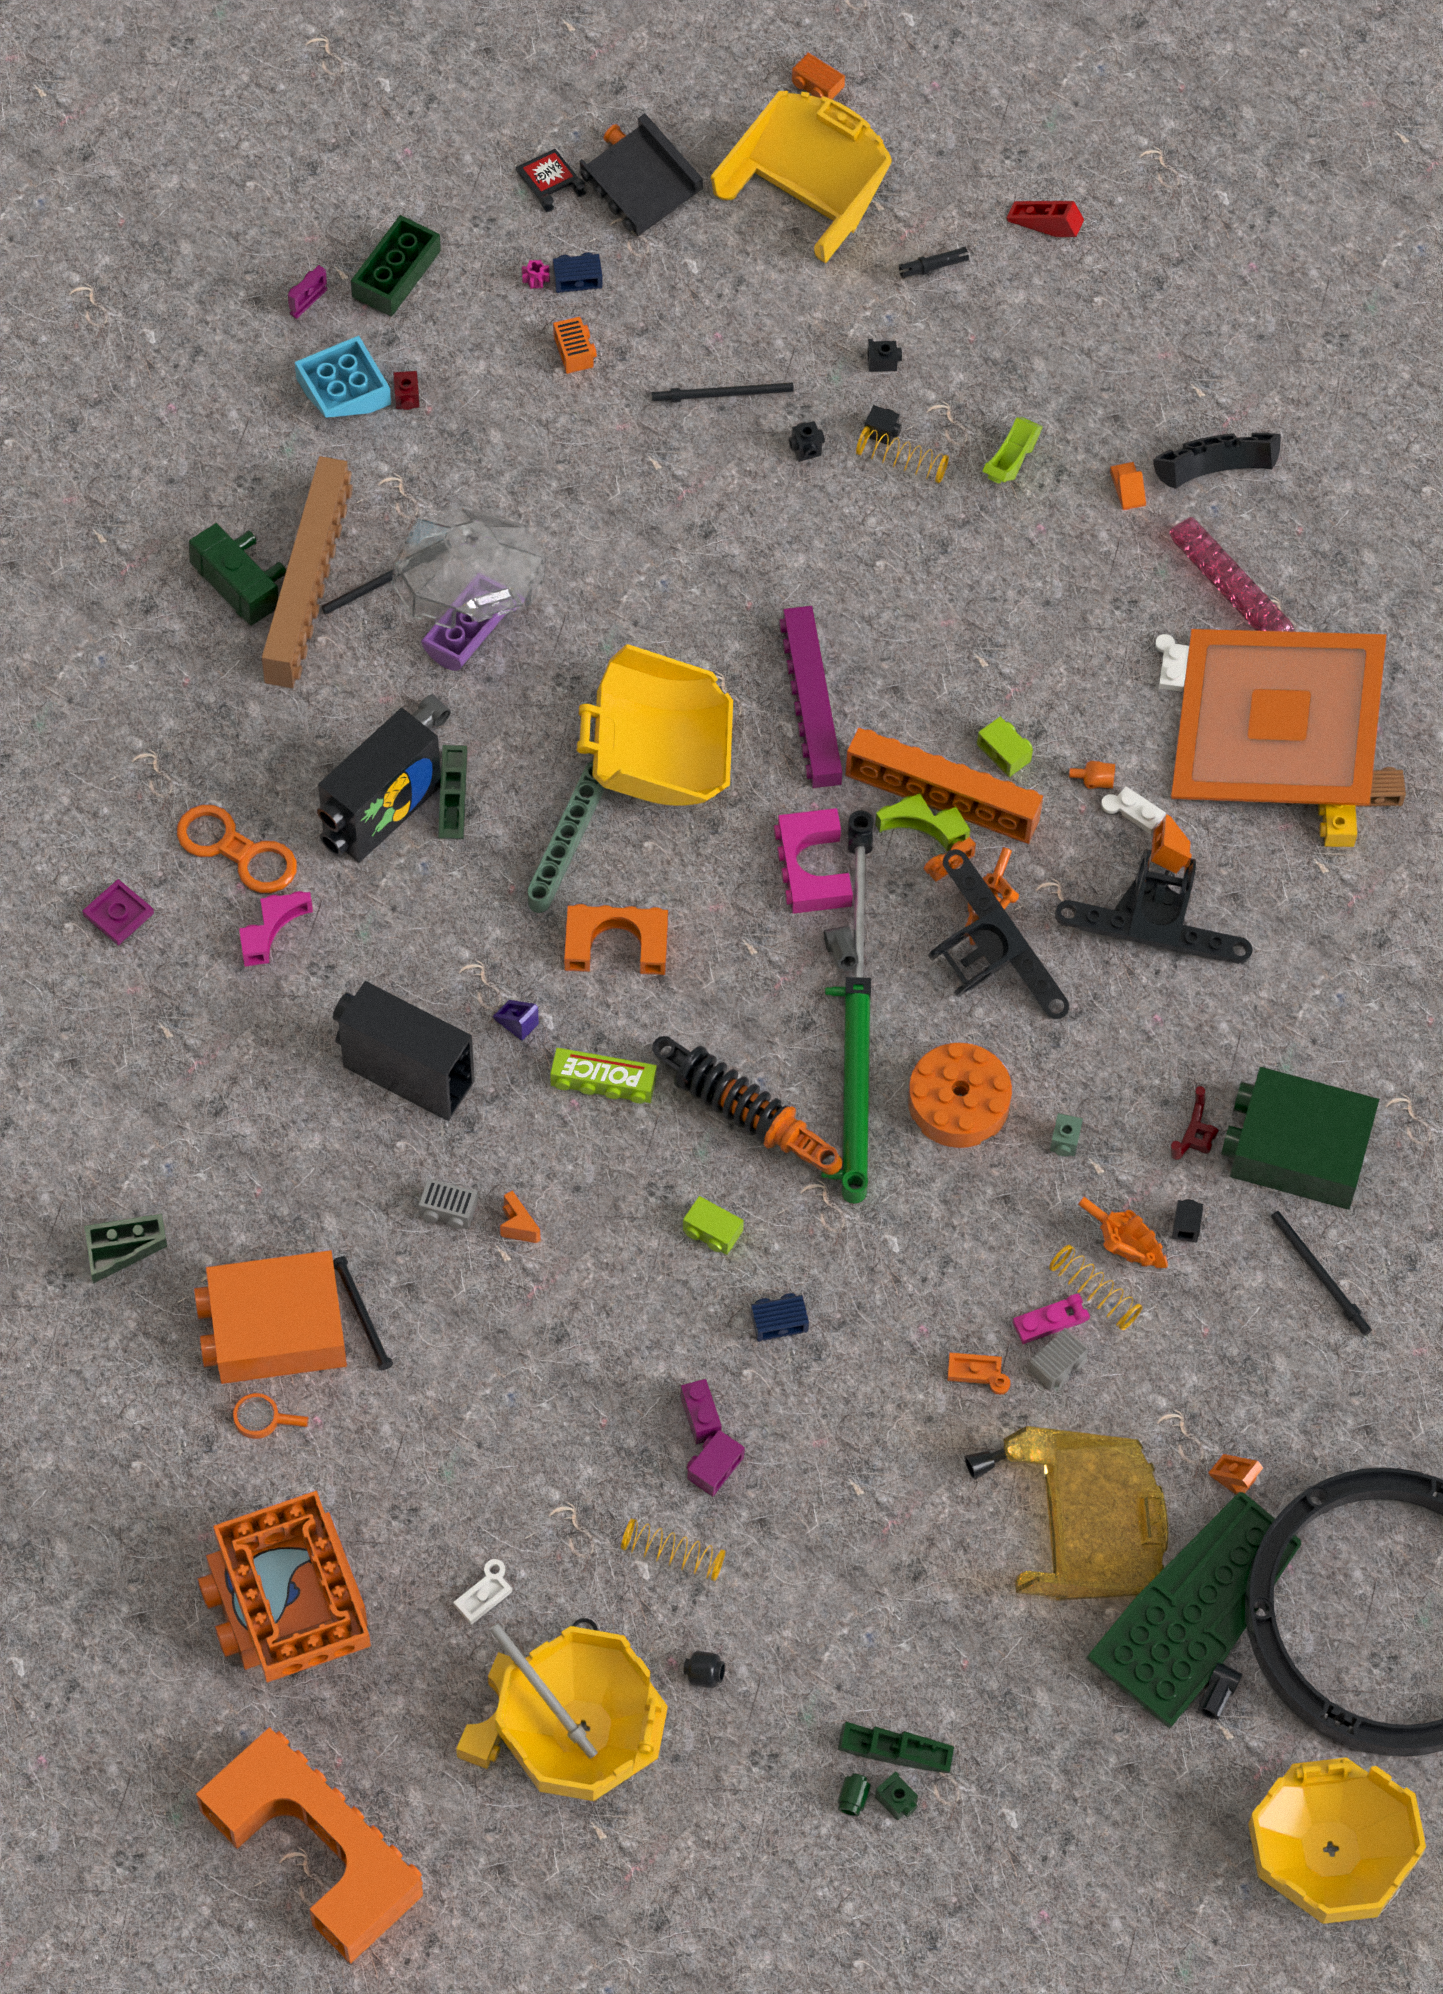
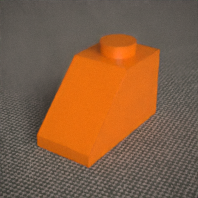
M1167 814L1153 831L1151 862L1177 874L1182 866H1186L1189 858L1192 856L1190 853L1191 842L1172 817Z

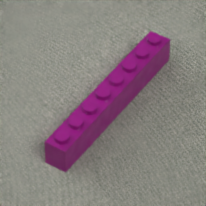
M813 607L783 609V618L779 619L780 633H785L786 639H783L784 654H789L786 666L788 675L792 674L793 681H790L791 695H796L797 699L794 702L795 716H800V722L797 723L798 735L804 738V743L801 744L802 757L807 758L808 764L805 765L806 779H811L812 788L842 785L843 772Z

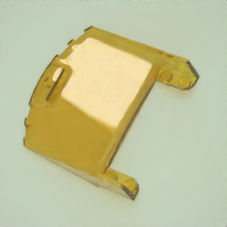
M1025 1426L1003 1439L1004 1450L1010 1461L1044 1465L1053 1573L1035 1571L1020 1573L1015 1580L1016 1593L1056 1597V1601L1137 1596L1164 1569L1162 1564L1163 1554L1168 1548L1166 1504L1161 1485L1157 1486L1152 1473L1155 1471L1152 1462L1148 1464L1141 1451L1144 1447L1138 1439Z

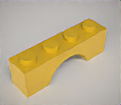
M498 1652L488 1674V1685L495 1691L499 1699L506 1667L514 1663L510 1656ZM497 1710L484 1722L466 1725L456 1748L457 1758L488 1769L491 1761H496L500 1752V1746L497 1745L501 1738L496 1731L495 1718Z

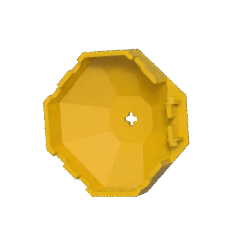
M569 1626L561 1632L559 1637L551 1642L546 1641L529 1652V1656L525 1658L576 1725L586 1722V1727L590 1728V1731H585L587 1733L585 1736L598 1752L591 1759L586 1756L577 1743L574 1744L567 1736L568 1731L515 1662L506 1667L495 1718L496 1731L539 1792L595 1801L658 1759L668 1706L651 1684L650 1670L642 1659L637 1657L624 1635Z
M1347 1757L1292 1764L1285 1775L1276 1780L1265 1798L1252 1812L1248 1823L1258 1877L1322 1924L1378 1917L1420 1860L1426 1848L1416 1794L1407 1787L1403 1789L1391 1780L1392 1776L1379 1767L1371 1766L1368 1773ZM1327 1843H1332L1333 1847H1338L1339 1851L1334 1853V1857H1330L1328 1852L1323 1851V1849L1327 1848Z

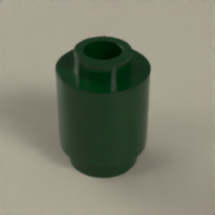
M856 1773L845 1777L837 1801L840 1812L858 1817L860 1811L864 1810L871 1784L867 1782V1777Z

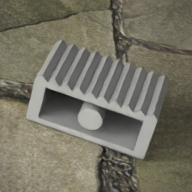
M1064 1328L1037 1355L1031 1358L1028 1371L1043 1383L1048 1390H1052L1056 1385L1061 1387L1069 1379L1070 1376L1068 1374L1074 1368L1078 1371L1088 1361L1086 1358L1088 1348L1067 1328Z

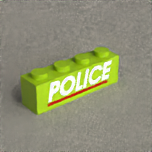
M556 1047L550 1073L551 1086H555L560 1090L572 1089L587 1095L595 1093L605 1095L610 1099H629L638 1104L644 1102L651 1103L657 1077V1065Z

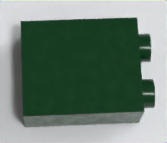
M1259 1067L1255 1085L1242 1081L1240 1083L1233 1111L1246 1114L1242 1129L1228 1126L1221 1155L1234 1158L1230 1177L1350 1210L1380 1099Z

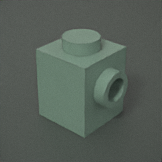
M1058 1113L1050 1151L1060 1156L1070 1155L1075 1157L1083 1118Z

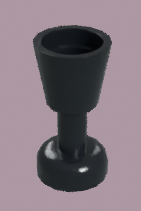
M1008 1437L1004 1443L1005 1448L993 1453L984 1451L964 1456L971 1477L974 1480L978 1479L995 1468L996 1462L1006 1458H1010L1013 1462L1022 1461L1024 1459L1023 1452L1016 1437Z

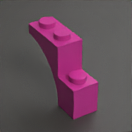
M297 891L289 895H270L260 899L264 925H248L245 928H239L244 967L270 963L269 953L271 944L279 930L292 919L313 912L310 892Z

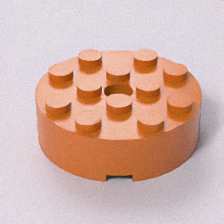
M949 1043L936 1047L918 1061L912 1072L908 1094L910 1115L912 1120H915L916 1124L920 1127L921 1132L936 1143L954 1148L979 1145L992 1135L994 1137L1007 1120L1012 1096L1011 1079L1004 1064L993 1053L980 1046L969 1043Z

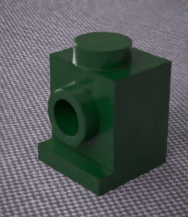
M895 1771L876 1788L875 1798L898 1821L904 1815L906 1817L910 1816L917 1809L918 1795ZM900 1792L904 1797L898 1799L894 1794Z

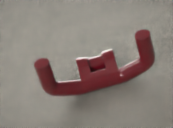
M1198 1086L1195 1089V1105L1191 1121L1181 1143L1179 1141L1171 1143V1157L1174 1160L1181 1159L1189 1148L1208 1154L1212 1148V1140L1216 1139L1219 1132L1215 1126L1201 1123L1205 1107V1088L1202 1086ZM1197 1133L1204 1135L1203 1138H1196Z

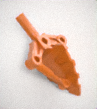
M1005 847L1002 848L993 874L987 873V876L983 877V880L1004 910L1009 903H1015L1019 898L1018 892L1003 878L1012 850ZM998 893L1002 895V899L998 897ZM969 903V917L965 927L980 919ZM969 936L970 945H975L976 943Z
M1083 1197L1078 1203L1080 1207L1102 1223L1100 1229H1102L1105 1240L1103 1245L1108 1251L1114 1255L1118 1254L1126 1258L1131 1263H1141V1266L1168 1267L1166 1255L1163 1256L1161 1250L1163 1247L1161 1243L1157 1242L1155 1233L1149 1230L1142 1222L1143 1219L1132 1210L1128 1209L1125 1212L1116 1213L1112 1211L1108 1215L1086 1197Z

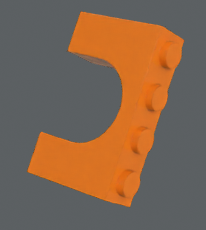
M584 904L568 906L564 957L565 971L590 972L593 941L600 933L618 928L631 932L640 942V974L665 975L668 910L658 907L637 909L633 906L614 908L608 905L591 907Z

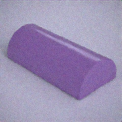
M478 573L421 640L423 648L435 662L444 668L452 671L460 670L518 601V593Z

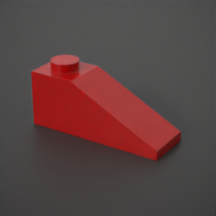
M1014 201L1006 217L1008 222L1054 237H1077L1084 222V218L1074 201Z

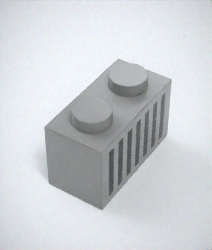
M428 1178L419 1203V1216L429 1222L439 1221L447 1223L455 1229H469L478 1205V1191Z

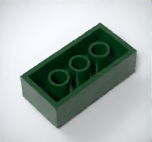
M399 215L351 279L352 298L392 317L440 253V234Z

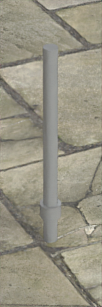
M498 1623L493 1625L489 1630L568 1731L567 1736L574 1744L577 1743L589 1759L594 1757L598 1752L585 1735L587 1733L580 1724L576 1725Z

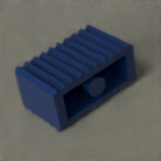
M586 252L580 256L560 255L558 258H553V274L557 293L603 288L599 254Z
M788 1293L777 1300L770 1301L769 1298H762L757 1300L755 1304H751V1317L756 1338L759 1342L767 1339L771 1340L772 1338L776 1339L777 1337L801 1334L803 1332L806 1333L809 1330V1319L803 1295L796 1296L794 1293Z

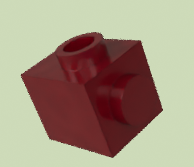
M417 371L393 372L396 409L410 410L420 408Z

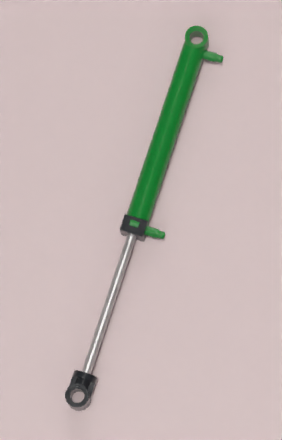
M863 810L853 812L848 822V850L855 854L854 948L858 955L859 963L853 968V977H846L845 987L832 986L825 988V995L845 997L842 1169L833 1175H828L821 1171V1177L842 1180V1197L847 1202L853 1204L860 1203L866 1198L868 1188L871 978L863 977L865 854L870 853L873 848L874 821L871 814ZM856 826H864L865 828L860 829ZM851 1184H857L860 1186V1188L852 1189L849 1186Z

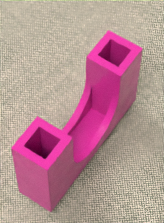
M837 808L778 815V825H774L775 840H780L781 846L777 847L779 862H784V868H781L783 883L788 885V890H785L786 904L791 905L792 913L852 907L853 892L849 873L816 876L804 871L796 860L798 854L809 846L840 842L841 826Z

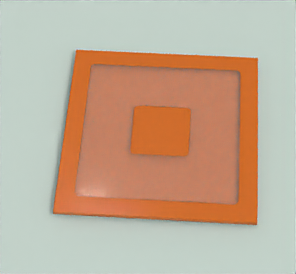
M1191 629L1171 798L1370 806L1387 635Z

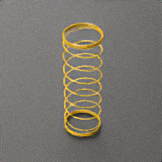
M867 426L863 429L856 447V454L860 456L871 433L869 434L870 429ZM878 434L876 435V444H875V448H874V451H873L871 460L873 459L875 450H876V448H877V446H878V444H879V442H880V440H879L878 443H877ZM889 438L887 439V447H886V452H885V455H884L882 464H883V462H884V460H885V456H886V454H887V452H888V450H889V448H890V446H891V444H890L889 447H888ZM900 442L898 443V451H897V456H896L895 462H894V464H893V468H894V466H895V464H896V460H897V458H898V456H899V454H900V452H901V450H902V448H901L900 451H899ZM911 446L909 447L908 460H907L906 466H905V468H904V471L906 470L907 464H908V462H909V460H910V458H911V456H912V454H913V452H912L911 455H910V448H911ZM922 450L920 451V459H919V463H918V467H917V470H916L915 475L917 474L918 468H919V466H920V464H921V462H922V460H923V458H924V456H923L922 459H921V452H922ZM931 450V454H932V455H931V463H930V467H929V471H928V474H927L926 479L928 478L929 472H930V470H931V468H932V466H933V464H934V462H935V460H934L933 463H932V457H933L932 450ZM942 454V460L935 477L936 483H940L945 474L949 461V456L947 455L943 456Z
M1071 1245L1063 1247L1051 1261L1049 1269L1051 1271L1058 1269L1066 1261L1074 1248ZM1074 1249V1253H1073V1256H1072L1070 1262L1060 1271V1273H1061L1062 1271L1064 1272V1271L1067 1269V1267L1069 1266V1264H1070L1072 1261H1074L1075 1259L1078 1258V1257H1076V1258L1073 1259L1074 1254H1075V1249ZM1065 1251H1067V1253H1066L1065 1256L1059 1261V1263L1056 1264V1265L1053 1267V1265L1055 1264V1262L1057 1261V1259H1058ZM1088 1264V1265L1084 1266L1083 1268H1082V1266H1081V1268L1079 1269V1271L1069 1280L1068 1285L1071 1283L1070 1281H1071V1280L1073 1281V1280L1076 1278V1276L1078 1275V1273H1079L1082 1269H1084L1085 1267H1087V1266H1089V1265H1093V1271H1094V1264ZM1092 1271V1273H1091L1089 1279H1088L1084 1284L1086 1285V1284L1088 1283V1281H1089L1092 1277H1094L1095 1275H1097V1274H1099V1273H1102V1274H1103V1278H1104V1273H1103V1272H1098V1273H1096V1274H1094V1275L1092 1276V1274H1093V1271ZM1109 1280L1113 1283L1112 1288L1108 1296L1098 1305L1097 1309H1099L1106 1301V1299L1112 1294L1111 1291L1114 1285L1113 1280ZM1106 1281L1103 1284L1100 1283L1098 1288L1088 1297L1087 1301H1089L1094 1296V1294L1102 1285L1109 1281ZM1082 1285L1077 1291V1293H1079L1085 1287V1285ZM1121 1288L1116 1289L1115 1291H1117V1290H1122V1295H1121V1298H1122V1296H1123V1289H1121ZM1121 1298L1117 1305L1107 1314L1106 1318H1108L1116 1309V1307L1122 1302ZM1133 1298L1127 1313L1116 1324V1326L1119 1325L1121 1330H1125L1130 1326L1142 1310L1141 1304L1131 1308ZM1138 1308L1133 1317L1124 1325L1128 1317Z
M633 1518L629 1520L621 1542V1550H626L636 1521V1533L631 1553L640 1536L639 1534L636 1539L638 1522ZM646 1524V1525H645V1526H647V1525L649 1526V1534H648V1540H647V1545H646L644 1557H645V1555H646V1553H647V1550H648V1548H649V1546H650V1544H651V1542H652V1540H653V1538H654V1536H655V1534H654L653 1537H652V1539H651V1541H650V1543H649V1545H648L649 1536H650V1525H649V1524ZM659 1528V1529H661V1542H660V1547H659V1551H658V1555H657L656 1562L658 1561V1558H659V1556H660V1554H661V1551H662V1549H663V1547H664V1545H665V1543H666V1541H665L664 1544H663V1546H662V1548H661L662 1536H663L662 1528ZM674 1534V1542H673L672 1553H671V1557H670V1561H669V1566H670V1564H671V1562H672V1559H673V1557H674V1555H675V1553H676V1551H677V1549H678L680 1543L682 1542V1540H683L684 1538H686V1550H685L684 1560H683V1564H682V1568H681V1570H683V1567H684V1565H685V1563H686V1560H687V1558H688V1556H689V1554H690L692 1548L690 1549V1551H689V1553H688V1555H687V1557H686L688 1540H687V1537H683V1538L681 1539V1541L679 1542V1544H678V1546H677V1548H676V1550H675V1552H674V1554H673L674 1544H675V1534ZM696 1541L694 1545L698 1542L699 1550L694 1574L705 1552L711 1546V1558L706 1579L714 1565L711 1581H716L724 1561L725 1550H720L710 1568L713 1553L712 1545L706 1548L698 1563L700 1542Z

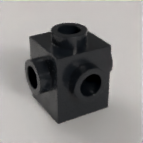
M815 421L803 422L793 426L792 435L789 437V445L791 450L795 452L798 462L821 456L822 443H825L823 431L821 429L818 430Z

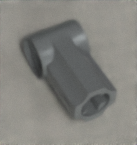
M431 694L422 700L418 710L412 716L430 729L433 726L438 727L444 724L449 718L451 711L435 695Z
M849 925L824 930V941L827 951L832 952L837 967L842 968L844 971L852 970L859 961Z

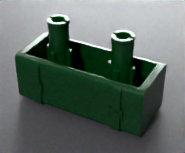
M215 523L189 540V562L197 570L198 574L204 577L236 610V613L252 626L275 611L278 602V586L274 582L285 576L286 569L281 562H277L269 569L263 571L245 552L246 549L257 544L253 533L248 530L233 540L218 523Z

